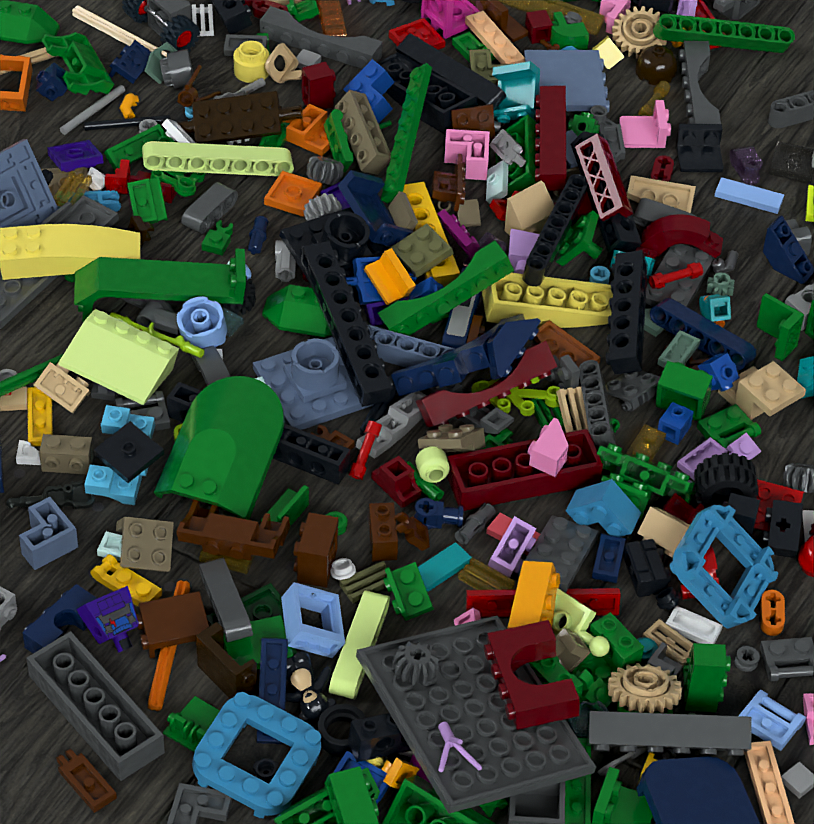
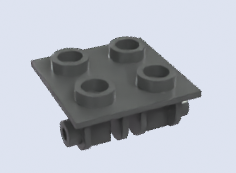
M644 371L623 373L605 385L606 393L622 399L623 410L632 412L657 395V385L660 376Z

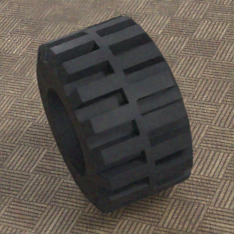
M736 453L715 454L711 458H705L703 463H699L694 471L696 499L698 504L705 506L704 509L714 504L722 506L723 502H729L731 493L757 499L756 469L753 462L747 460V457L743 455L738 456Z

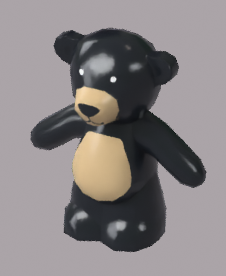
M306 652L296 653L292 658L287 659L286 678L295 690L293 692L286 691V702L300 703L301 713L298 715V718L305 722L308 720H319L320 715L327 708L336 705V701L333 698H327L321 693L332 675L331 667H325L315 680L312 662Z

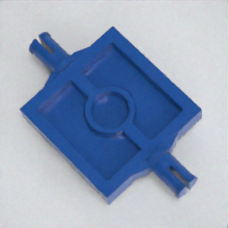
M364 257L352 260L354 277H346V282L348 285L356 287L360 305L384 301L364 271L366 265L379 260L380 257ZM408 273L412 280L416 282L417 278L412 273Z

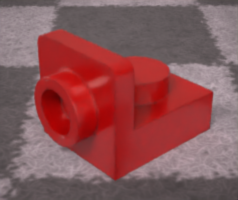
M121 159L120 167L116 168L115 174H105L106 191L115 190L120 194H128L127 183H129L131 176L130 160Z

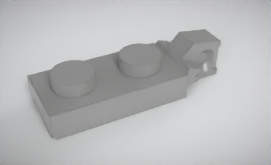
M504 129L489 144L497 155L510 166L513 162L520 168L525 164L526 160L520 155L523 152L522 147Z

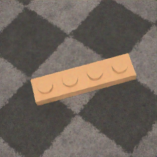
M484 11L465 16L466 25L486 48L490 49V52L500 64L525 62V57Z
M771 740L751 742V750L744 751L764 824H795Z

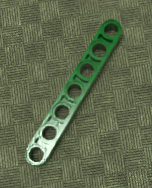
M675 14L661 15L653 27V34L660 40L676 42L709 41V45L776 53L785 52L795 39L793 30L788 27Z

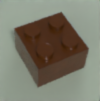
M309 512L306 522L302 521L299 532L301 540L296 541L294 546V556H297L294 563V572H297L298 583L327 588L332 563L335 561L338 551L339 517Z

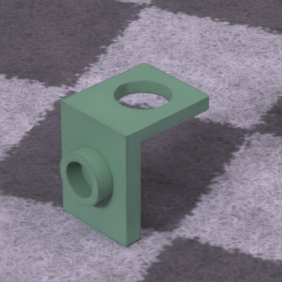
M168 42L150 53L145 72L158 84L163 82L160 60L165 57L161 52L163 50L177 51Z

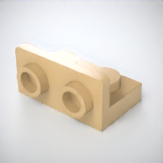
M50 362L33 386L73 414L84 398L91 393L87 388L89 384L78 376L76 379L69 376V370L58 365L59 363L55 366Z

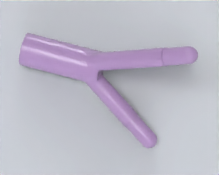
M447 722L440 723L438 729L445 741L438 771H444L450 747H455L477 770H481L482 766L461 746L463 741L454 736Z

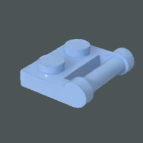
M763 690L757 692L739 715L751 717V733L764 741L771 740L772 746L780 751L796 731L803 726L806 720V716L801 713L796 714L769 698L768 693ZM777 715H779V716H781L782 718L786 719V720L789 721L790 723H788V722H786L785 720L781 719V718L778 717Z

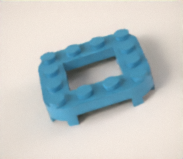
M714 504L701 510L696 515L675 549L670 569L717 621L725 628H731L752 620L757 615L754 609L768 584L777 579L778 572L774 571L771 558L774 555L773 550L769 546L762 549L732 517L736 510L729 505L723 507ZM715 537L746 568L730 596L703 568L706 562L703 557Z
M239 692L223 705L196 747L192 762L193 772L201 787L207 788L209 785L254 809V816L264 819V815H277L291 806V802L309 772L317 763L321 750V734L310 724L257 696L248 695L245 692ZM247 724L292 747L269 784L223 760L242 728L245 729Z

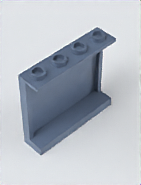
M524 50L525 62L531 61L540 69L539 95L540 86H566V111H590L593 106L601 105L609 113L610 103L609 100H606L608 89L607 86H604L606 74L602 72L604 60L600 58L599 50Z

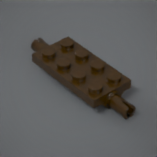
M271 91L192 102V120L177 123L187 134H195V143L212 144L282 134L281 124L284 121L303 119V114H301V105L282 108L279 104L278 92Z

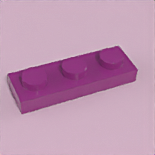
M445 209L438 212L437 215L445 230L472 260L478 251L477 249L480 247L474 236L469 237V232L464 225L460 226V222L454 214L450 215Z

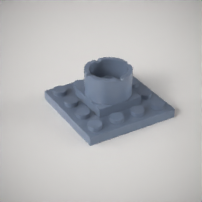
M22 139L0 151V228L39 225L57 211L58 207L28 140Z
M333 337L308 339L306 342L303 341L297 344L293 350L253 362V370L257 377H263L265 384L270 385L271 389L277 394L283 407L284 422L300 430L373 406H361Z

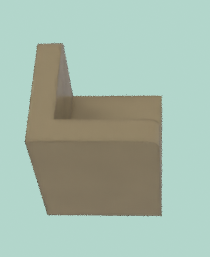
M563 628L555 636L556 656L560 659L561 665L571 673L591 651L578 634L566 628Z

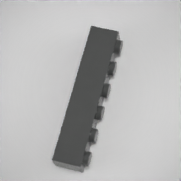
M589 711L587 713L586 746H593V751H609V747H620V752H636V748H647V753H663V749H674V754H690V750H701V755H717V751H728V756H744V751L751 750V717Z

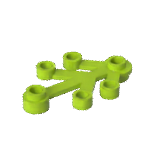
M537 376L531 379L530 381L532 384L538 383L540 379ZM499 379L491 381L481 380L474 383L472 393L486 389ZM518 386L510 389L511 394L506 396L507 399H498L496 396L489 400L494 407L499 408L505 413L511 411V403H513L523 416H531L535 411L534 403L529 400L524 401L522 398L544 399L547 406L552 408L559 407L556 391L560 388L550 386L547 390L518 389Z

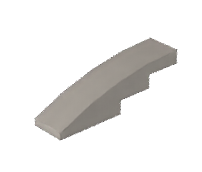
M420 391L407 395L391 405L388 414L376 421L382 425L378 438H375L369 453L371 457L375 459L388 450L423 418L416 400L427 395ZM366 434L357 439L356 448L361 450Z

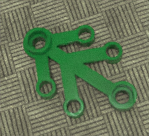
M161 136L157 140L159 142H174L172 138L167 136ZM152 170L150 179L159 176L161 182L171 184L179 195L188 197L195 194V184L204 181L205 173L192 172L190 177H185L184 174L186 172ZM164 172H166V173H168V174L174 176L175 178H172V177H170V176L164 174Z

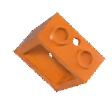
M0 54V70L22 71L19 92L0 91V110L26 112L33 71L31 59L24 56H4Z

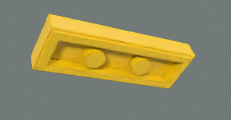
M28 387V442L31 443V446L37 447L41 446L43 434L53 435L52 399L36 387Z

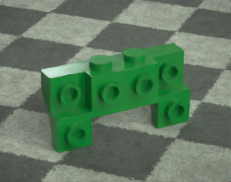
M77 32L65 36L45 34L42 42L46 47V51L52 56L62 57L70 72L66 71L62 77L69 91L75 94L87 95L91 89L96 93L109 94L114 83L85 35Z
M609 443L608 446L600 445L597 455H599L602 461V469L624 476V480L632 484L633 481L647 485V490L661 496H672L674 493H677L691 505L696 491L692 490L695 482L689 480V475L680 471H672L673 466L659 461L658 464L650 462V457L640 452H636L635 455H628L621 452L622 447Z

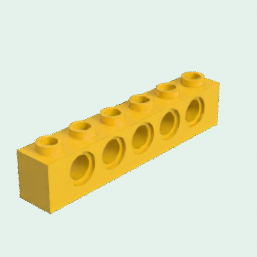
M418 182L404 185L403 192L406 193L418 221L413 231L427 223L448 244L425 183ZM453 254L424 273V279L432 277L442 284L443 287L454 281L460 275V271Z

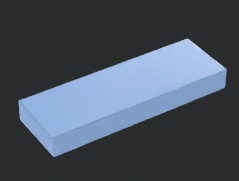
M721 177L714 197L778 214L784 194Z

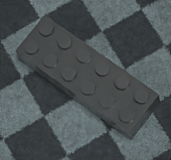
M71 631L27 657L29 677L120 781L165 753L164 736Z

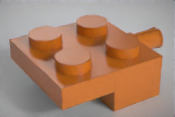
M309 104L301 113L303 114V119L284 121L285 123H290L286 127V141L323 156L330 149L324 128L327 111Z

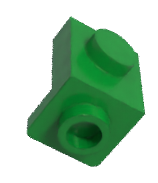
M289 0L290 3L287 4L289 13L295 16L297 22L311 19L320 14L317 0H304L299 3H295V0Z

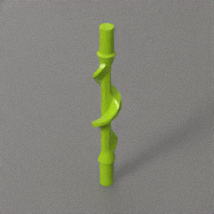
M114 312L110 313V316L120 321H124L139 330L141 329L162 341L169 342L171 345L180 347L185 353L202 358L204 355V349L185 341L181 335L171 338L154 331V322H151L147 328L132 322L127 316L124 317Z

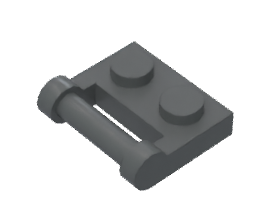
M162 390L155 391V394H152L144 405L131 399H115V406L124 408L157 403V406L131 410L130 413L154 417V431L171 428Z
M812 637L761 641L760 650L770 682L778 681L779 678L812 676L814 678V644ZM807 664H808V666L778 668V667H782V666H795V665H807Z

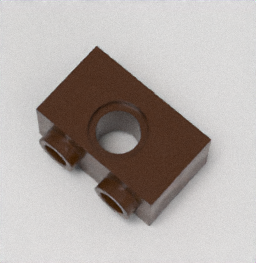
M394 502L369 503L368 524L372 561L397 560L398 536L395 529Z

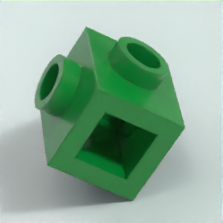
M581 112V115L575 114L574 119H570L568 131L572 130L578 137L583 132L579 130L580 124L585 123L586 129L584 132L599 134V121L593 119V114Z

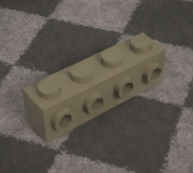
M349 90L335 105V109L343 113L341 122L344 131L347 133L359 168L362 172L378 175L390 162V150L366 94Z

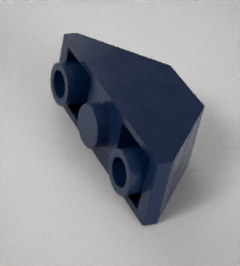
M779 216L767 228L763 253L775 271L803 284L814 273V267L784 217Z
M535 318L505 322L497 327L486 343L490 375L493 380L501 377L505 378L513 368L511 363L515 358L519 359L525 352L526 348L524 345L528 339L531 341L539 331L537 326L541 320Z

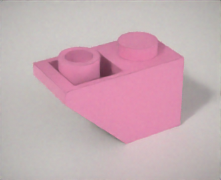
M553 418L549 425H544L538 440L533 441L528 449V454H530L529 465L556 477L567 461L569 446L558 419Z

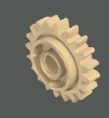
M634 6L633 12L626 9L625 15L619 14V19H615L614 26H612V40L615 41L617 47L621 46V53L628 51V57L635 53L636 59H638V56L645 48L667 44V40H660L653 34V27L660 18V12L653 14V8L646 12L644 6H642L641 11H638L636 6Z
M636 663L635 666L627 664L626 670L618 667L617 672H612L608 681V695L612 696L613 702H619V707H628V711L635 710L639 713L659 711L664 713V708L672 710L673 705H678L679 700H681V681H677L676 675L670 676V670H661L660 666L654 667L647 664L641 667L639 663Z

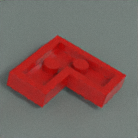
M425 18L389 30V38L396 46L411 33L437 50L445 48V40Z

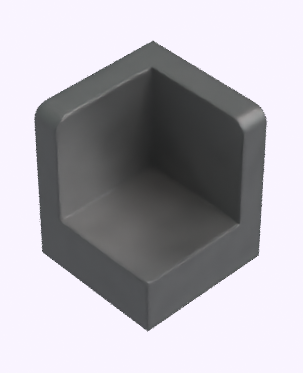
M662 642L647 664L654 667L660 666L663 671L670 670V676H677L682 670V665L665 656L667 644Z

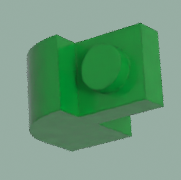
M554 12L553 21H551L553 24L550 38L551 45L558 44L560 46L559 50L567 46H573L578 50H588L589 33L584 23L567 24L562 12Z

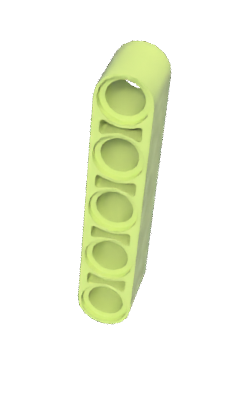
M367 590L363 592L329 685V693L356 699L365 675V671L356 657L357 649L376 645L388 612L390 596Z

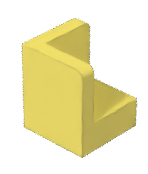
M608 36L592 48V50H599L600 58H603L607 69L612 68L624 58V55Z

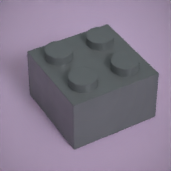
M565 781L508 797L507 824H565Z

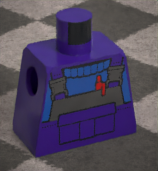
M128 586L76 609L97 643L102 644L112 639L118 653L132 647L126 632L138 627L139 623Z

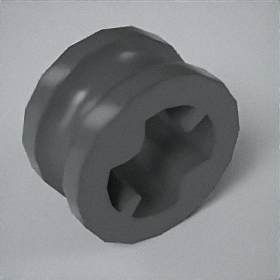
M743 646L737 650L734 662L741 671L750 672L757 667L760 655L753 647ZM743 656H745V658H747V656H748V657L752 658V660L750 661V660L748 659V660L746 661V660L743 659Z

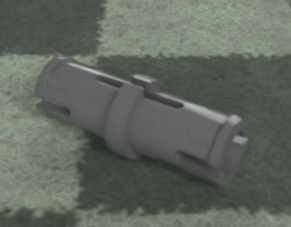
M484 503L475 514H471L466 519V523L455 533L456 540L461 544H468L472 537L480 533L485 528V524L495 515L494 507L489 503Z

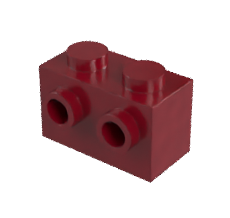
M326 62L302 67V101L306 107L309 104L321 109L333 107V98L336 96L334 89L336 76L334 70L330 69Z

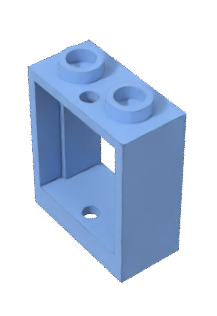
M294 582L281 597L288 647L333 658L345 644L339 595ZM301 608L321 613L323 629L302 624Z

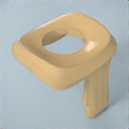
M284 43L278 44L265 63V69L269 76L277 83H284L288 80H301L302 70L295 71L299 63L298 59ZM278 55H281L285 60V67L282 71H278L274 65V60Z

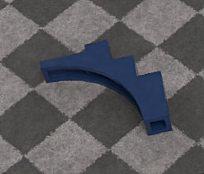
M519 314L502 319L488 332L457 349L423 363L393 372L391 376L398 395L403 396L436 386L441 388L462 382L469 372L490 367L486 343L499 325L505 322L525 320L524 315Z

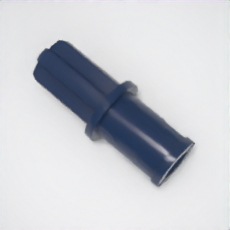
M257 216L255 218L253 229L249 233L248 251L252 255L261 252L263 242L267 239L266 229L269 221L264 216Z

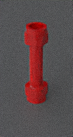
M699 262L687 264L685 269L664 275L661 272L649 276L650 287L652 289H660L665 287V283L690 277V279L698 278L703 275V267Z
M368 421L364 431L366 436L356 463L352 464L349 476L362 480L367 469L365 467L373 442L375 438H378L382 425L377 422Z

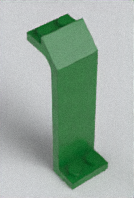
M236 248L234 258L230 257V264L99 257L75 272L74 305H78V312H82V322H84L92 313L94 302L102 297L188 301L195 297H207L208 300L218 303L243 304L246 286L245 249Z

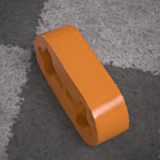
M767 590L762 594L760 602V627L765 634L777 636L783 631L785 623V600L779 591ZM769 600L774 601L775 608H771V602ZM770 617L774 618L775 625H771Z

